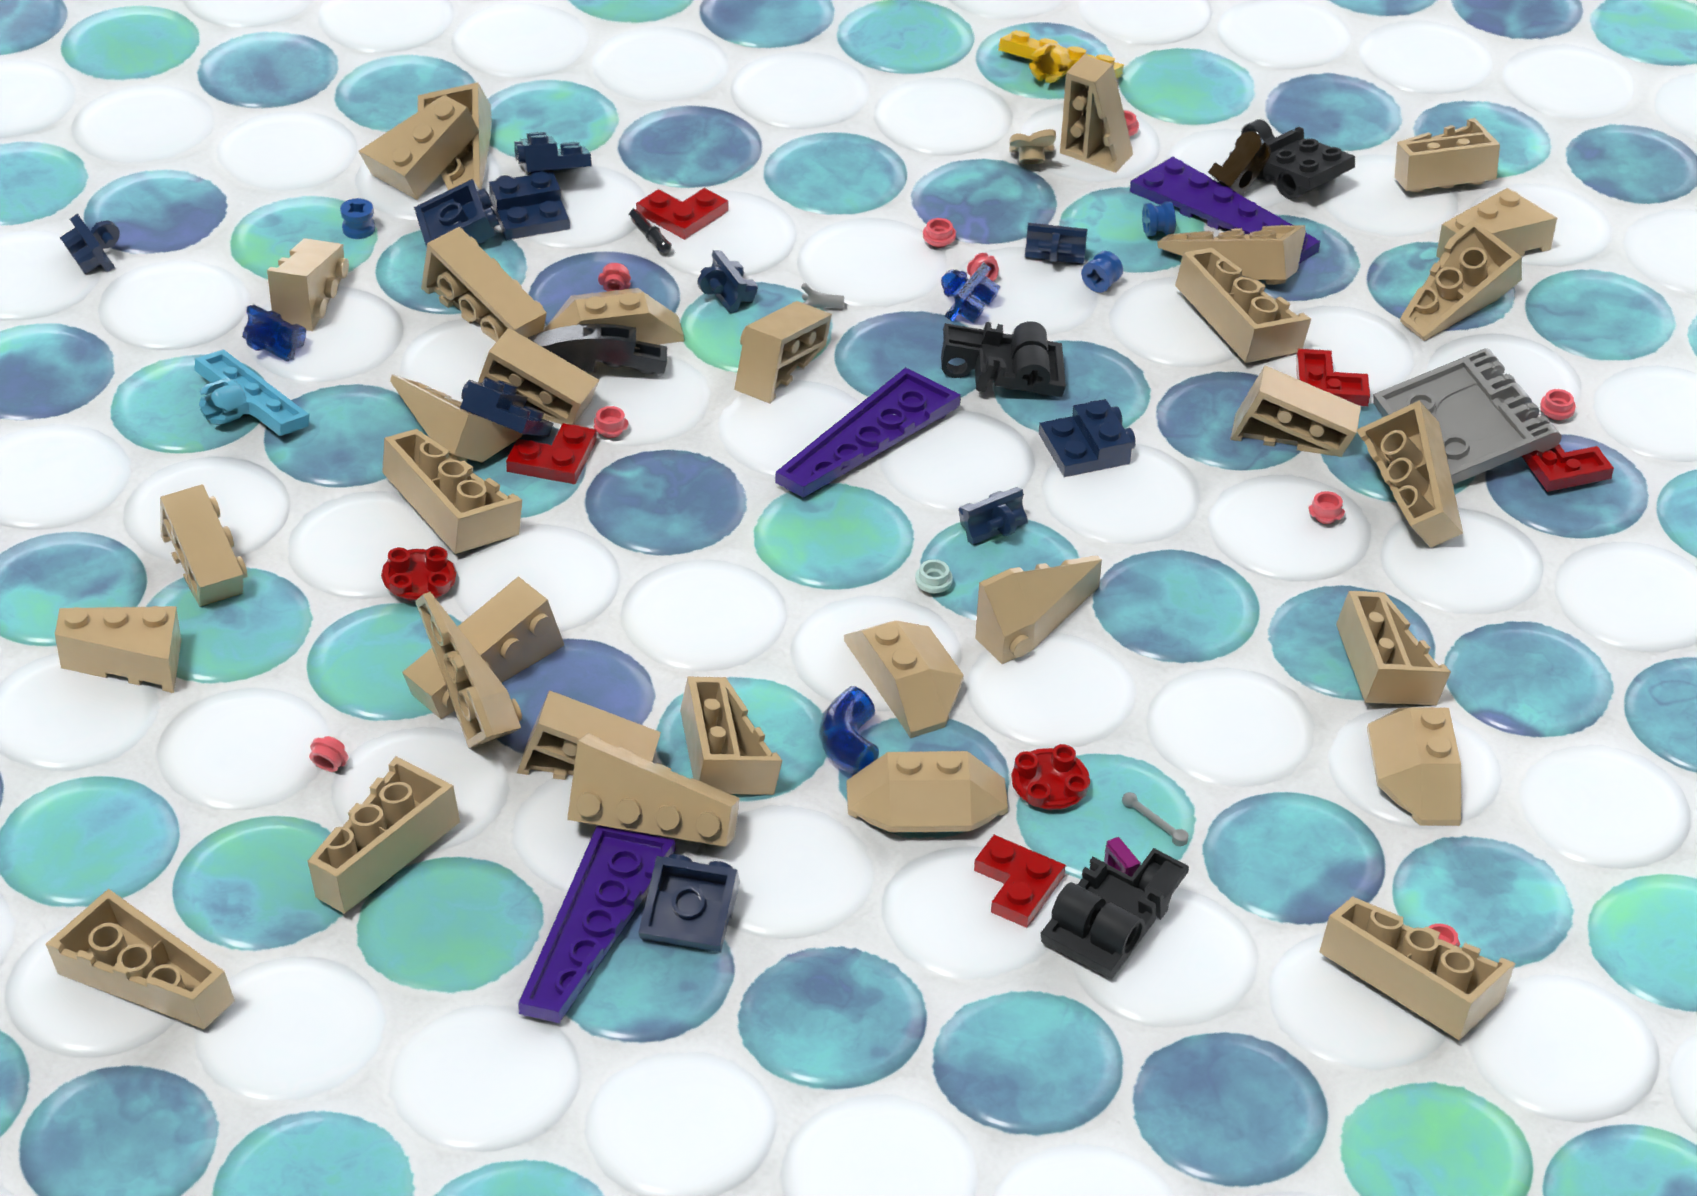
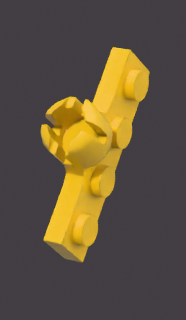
M1012 31L1000 38L998 50L1034 60L1029 63V68L1032 75L1040 82L1045 79L1046 83H1053L1063 78L1066 72L1083 55L1113 64L1116 79L1122 76L1124 64L1115 62L1114 57L1102 54L1097 55V57L1086 54V50L1074 46L1065 48L1058 45V42L1052 39L1043 38L1036 40L1030 38V34L1024 31Z

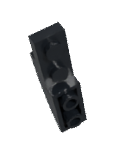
M578 324L543 331L528 337L529 340L583 371L593 372L596 360L602 361L610 367L627 366L636 368L645 374H654L655 372L664 374L667 365V347L637 341L636 327L614 324Z

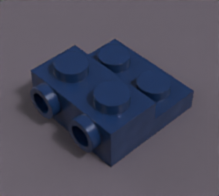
M546 132L527 133V139L514 141L515 159L518 161V164H522L526 172L592 166L591 153L585 147L579 145V142L561 143L560 149H558L557 142L552 137H549V135H546Z
M532 171L526 176L514 178L503 175L495 181L489 182L490 198L493 203L492 209L498 218L505 240L570 230V219L561 201V189L553 171Z
M473 179L414 207L426 247L427 243L458 227L469 237H473L479 245L496 236L494 227L500 225L492 209L493 203L485 188L479 190Z
M484 378L482 383L468 380L462 389L461 398L463 401L460 406L461 409L519 433L549 437L554 423L543 419L544 412L525 406L528 397L518 394V387L502 380L497 382Z
M1106 399L1073 405L1071 417L1039 423L1038 434L1063 477L1130 464L1131 452L1136 445L1134 432L1131 428L1124 429L1119 407H1111Z
M671 854L669 857L657 856L638 932L640 938L722 952L729 919L732 920L740 885L738 869H733L731 865L721 861H711L709 864L693 862L689 857L679 854Z

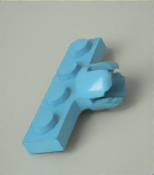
M224 349L195 358L194 370L210 382L200 390L201 395L205 394L208 396L201 397L199 402L204 418L210 420V423L220 425L239 419L243 414H250L279 436L290 434L293 431L309 426L310 414Z

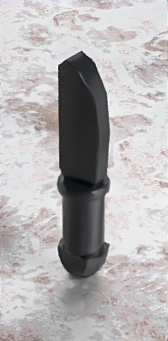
M632 208L629 215L645 232L646 239L651 241L661 253H669L672 250V244L663 236L657 226H652L636 209Z

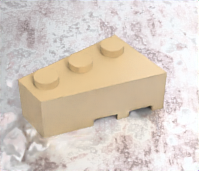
M1083 55L1066 72L1060 153L1117 173L1131 158L1133 150L1114 67L1111 63Z
M443 95L360 149L359 153L371 175L417 200L479 130L466 106Z
M1476 118L1467 120V126L1455 129V126L1450 125L1444 127V133L1432 137V134L1428 132L1397 142L1394 177L1406 191L1421 192L1426 188L1433 187L1452 188L1456 184L1464 183L1482 184L1487 180L1497 179L1500 144Z
M1506 188L1443 223L1436 256L1440 258L1444 253V247L1448 240L1473 219L1522 257L1525 251L1539 248L1541 252L1551 250L1557 217L1520 196L1517 192Z
M304 238L290 250L291 257L279 259V267H270L267 270L273 325L313 331L319 319L324 318L328 302L331 298H335L339 282L342 278H346L349 262L347 258H344L343 244Z
M795 301L747 325L740 337L742 349L734 390L770 404L776 398L775 389L780 384L787 386L793 380V376L790 374L798 366L805 368L826 346L832 314Z
M509 327L489 350L478 382L482 383L484 378H488L497 382L502 380L518 387V394L528 397L525 406L544 412L543 419L558 424L565 423L571 425L575 424L589 406L599 383V379Z
M1265 365L1235 414L1230 440L1241 441L1242 437L1264 440L1263 445L1275 446V442L1296 445L1299 451L1342 457L1357 433L1361 406Z
M203 484L160 497V536L164 543L172 541L175 552H172V558L176 564H182L185 571L183 574L184 580L199 607L243 594V578L247 577V569L242 557H235L232 550L234 541L228 526L222 527L218 519L221 517L218 502L214 496H208Z
M1349 591L1336 626L1364 701L1366 703L1437 705L1451 671L1445 664L1438 665L1429 655L1431 647L1425 640L1418 641L1409 631L1410 622L1385 592Z
M176 606L59 608L55 639L61 668L106 678L108 673L127 677L130 684L140 686L142 681L162 685V691L174 693L181 647V633Z
M687 676L680 712L693 778L728 794L774 795L782 759L777 752L772 753L764 742L765 734L761 728L753 726L747 717L748 709L727 678Z
M549 690L528 738L517 773L529 775L530 770L553 772L554 779L566 780L567 775H573L577 742L587 733L601 738L603 742L617 748L622 747L635 753L634 755L652 762L661 732Z

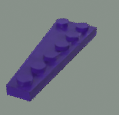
M1174 156L1130 181L1129 191L1158 205L1171 201L1174 206L1180 208L1179 214L1188 218L1194 215L1208 220L1207 226L1216 230L1219 228L1229 230L1242 228L1245 234H1250L1251 232L1262 230L1263 226L1292 225ZM1306 232L1299 264L1319 252L1320 240Z
M905 367L775 472V483L804 498L932 422L944 418L946 414L960 406L961 394Z
M600 825L596 826L518 1002L520 1015L556 1023L561 1022L648 893L656 857H669V855L674 854L675 839Z

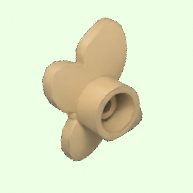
M1054 129L1034 132L1031 136L1021 133L1014 134L1010 137L1009 153L1019 152V162L1022 164L1045 162V152L1055 151L1056 131Z

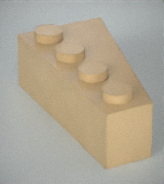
M460 227L427 243L421 286L423 291L428 294L435 292L440 295V303L448 308L454 305L460 309L464 320L469 323L478 322L482 332L496 342L508 327L526 338L543 332L547 314L543 306L538 301L532 299L522 289L520 283L512 279L500 267L499 263L494 258H491L478 245L477 241L473 237H469Z
M1213 248L1183 252L1175 286L1245 363L1297 353V348L1303 349L1311 322L1309 316L1303 312L1298 315L1289 310V302L1282 297H1278L1276 300L1264 292V284L1257 279L1253 280L1243 277L1241 275L1243 270Z
M1420 400L1356 430L1360 438L1365 442L1372 459L1378 465L1382 477L1392 490L1393 496L1408 523L1430 548L1463 534L1440 424Z
M418 429L384 438L382 473L455 554L519 535L522 509L521 498L515 494L507 496L499 491L500 484L491 478L483 480L473 473V466L464 460L458 461L450 458L449 450Z
M519 576L458 626L501 683L564 646L548 599ZM431 648L402 673L411 694L442 719L454 712L455 709L435 654Z
M587 733L578 740L567 820L725 847L734 839L740 798L694 778L684 777L671 771V768L664 765L654 764L634 755L635 753L603 742L601 738Z
M395 756L388 765L389 772L384 778L378 777L369 787L371 794L362 804L356 803L348 812L349 820L343 827H336L307 861L316 898L345 914L459 824V812L452 784Z
M107 889L45 944L57 974L201 1029L209 1026L235 1002L224 970L110 889Z
M1353 896L1329 916L1319 951L1322 955L1458 1040L1464 1037L1504 999L1515 966L1514 962L1502 957L1498 963L1479 955L1481 949L1464 943L1463 947L1460 948L1439 939L1440 932L1426 926L1424 928H1412L1404 925L1403 917Z

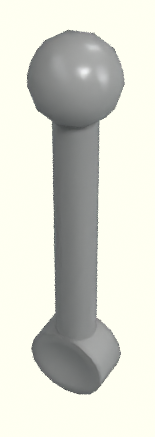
M1127 792L1123 795L1122 803L1125 807L1135 808L1171 835L1172 842L1175 845L1184 846L1187 844L1189 836L1187 831L1173 828L1138 802L1137 796L1134 793Z

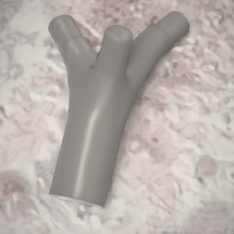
M806 283L801 285V288L805 291L802 295V299L806 300L803 302L804 304L814 308L843 309L844 296L817 292Z

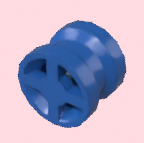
M355 198L347 200L341 205V217L344 219L342 231L345 236L352 239H364L374 233L375 222L372 219L374 209L370 201Z
M1171 201L1163 202L1161 206H1154L1152 203H1145L1143 205L1142 224L1146 236H1154L1157 232H1164L1166 235L1174 234L1176 217Z
M1109 251L1099 252L1081 269L1083 282L1090 290L1097 293H1102L1109 289L1112 283L1119 280L1123 275L1122 262L1114 253Z

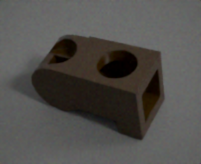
M1245 132L1237 138L1235 149L1221 166L1215 162L1207 173L1215 181L1243 196L1269 160L1271 154L1270 147L1256 132Z

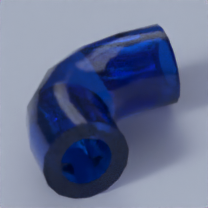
M856 686L848 687L823 712L818 734L825 755L836 766L851 776H854L877 760L879 756L878 746L858 733L861 726L875 715V707L867 693Z

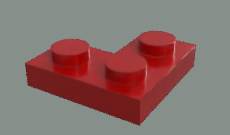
M703 188L682 202L657 189L636 203V210L645 219L685 240L728 212L729 200Z
M1297 348L1296 372L1298 380L1358 406L1369 405L1370 389L1368 374L1333 372L1332 350Z
M562 423L552 445L518 439L506 460L507 472L576 484L597 441V429Z
M1558 444L1556 447L1545 452L1535 450L1522 456L1547 492L1608 480L1612 478L1614 467L1598 446L1565 452L1561 445Z
M994 834L974 861V871L1004 884L992 900L991 913L1025 928L1029 927L1064 878L1066 865Z

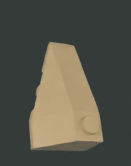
M477 82L418 95V111L443 95L468 108L479 132L444 169L441 176L448 190L471 179L474 180L479 190H481L491 136V104L481 86Z
M1473 219L1448 240L1444 247V253L1439 261L1433 264L1429 277L1424 285L1418 288L1400 317V322L1423 341H1426L1497 301L1522 280V256Z
M1305 225L1263 226L1262 230L1251 232L1250 234H1245L1242 228L1231 229V231L1219 233L1218 237H1214L1212 231L1169 234L1159 240L1158 248L1183 256V252L1213 248L1243 270L1242 276L1254 280H1266V284L1276 285L1285 283L1286 279L1297 272L1306 231Z
M393 374L390 378V382L427 435L449 450V457L453 460H464L467 462L470 459L484 462L523 435L461 409L462 402L452 399V396L425 384Z
M1098 555L1065 560L1060 566L1050 567L1043 563L1037 564L1035 570L1023 571L1020 567L1010 568L979 582L975 639L1001 664H1005L1017 657H1022L1032 651L1099 588L1102 559Z
M431 592L423 594L415 602L468 748L512 734L520 729L519 721L522 720V714L517 701L514 698L510 699L507 689Z

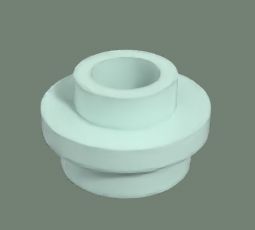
M933 559L923 562L915 574L916 585L928 593H940L946 591L952 585V573L948 565L940 560Z

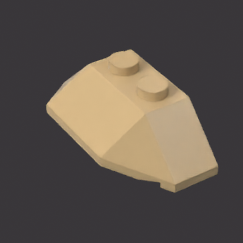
M639 288L572 295L543 330L547 331L578 324H614L636 327L637 341L657 345L684 341L678 315Z
M895 620L844 635V642L910 738L946 727L964 675L929 626Z
M1398 708L1369 723L1367 733L1377 786L1400 807L1410 812L1412 818L1420 826H1460L1461 761L1449 708Z
M968 751L887 752L846 782L848 815L855 818L860 817L869 824L888 832L973 831L987 824L996 816H1002L1008 812L1005 778Z

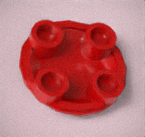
M433 546L428 549L416 548L410 550L397 547L388 552V560L383 565L381 578L384 586L394 595L406 600L416 601L428 592H431L435 598L446 594L455 584L456 571L453 563L448 560L447 551L442 547Z
M1059 744L1054 748L1020 752L1015 758L1014 768L1011 773L1013 788L1020 798L1032 806L1047 810L1065 809L1076 805L1086 796L1090 786L1087 768L1076 757L1074 748L1066 744Z

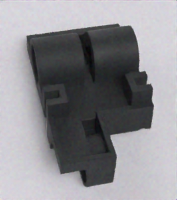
M1257 119L1242 128L1241 134L1257 131L1271 150L1269 160L1256 178H1264V181L1267 183L1275 179L1279 192L1287 199H1294L1355 168L1354 155L1346 153L1338 147H1330L1319 143L1316 139H1304V128L1298 126L1294 130H1290L1278 137L1273 135L1269 124L1262 119Z
M1034 321L1023 322L1015 327L1012 335L1003 333L1002 324H998L996 329H992L991 322H986L984 330L945 323L943 328L941 367L947 376L962 378L975 369L976 390L979 392H986L989 379H993L995 386L1004 387L1009 390L1016 389L1045 396H1063L1066 383L1062 343L1047 341L1046 329L1040 323ZM954 358L965 360V363L957 366L951 365L948 362Z
M1153 848L1131 877L1109 866L1107 863L1092 857L1090 859V869L1084 867L1082 879L1079 883L1069 882L1057 896L1052 908V918L1040 933L1041 942L1112 980L1155 922L1156 916L1161 920L1166 914L1170 899L1176 888L1188 874L1189 866Z

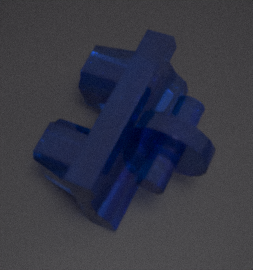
M982 263L969 280L965 271L954 269L948 270L942 276L941 285L944 289V294L948 297H954L955 301L945 314L947 319L953 322L960 314L973 324L978 320L986 304L989 306L993 302L1001 286L987 278L991 267Z
M255 304L247 306L248 322L244 327L242 338L246 339L248 347L255 351L264 349L286 362L294 360L295 350L304 346L306 328L299 324L292 325L282 319L280 314L273 310L266 311Z

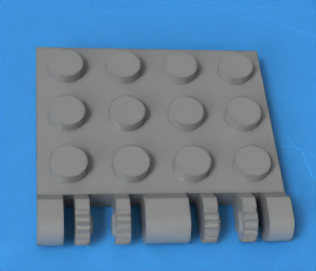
M1487 348L1373 394L1374 405L1383 417L1420 400L1437 419L1441 428L1453 485L1535 450L1541 452L1556 447L1562 439L1559 431L1550 423L1547 417L1542 415L1538 417L1540 415L1539 407L1534 402L1532 403V399L1516 383L1514 377L1507 373L1503 375L1505 373L1503 364Z

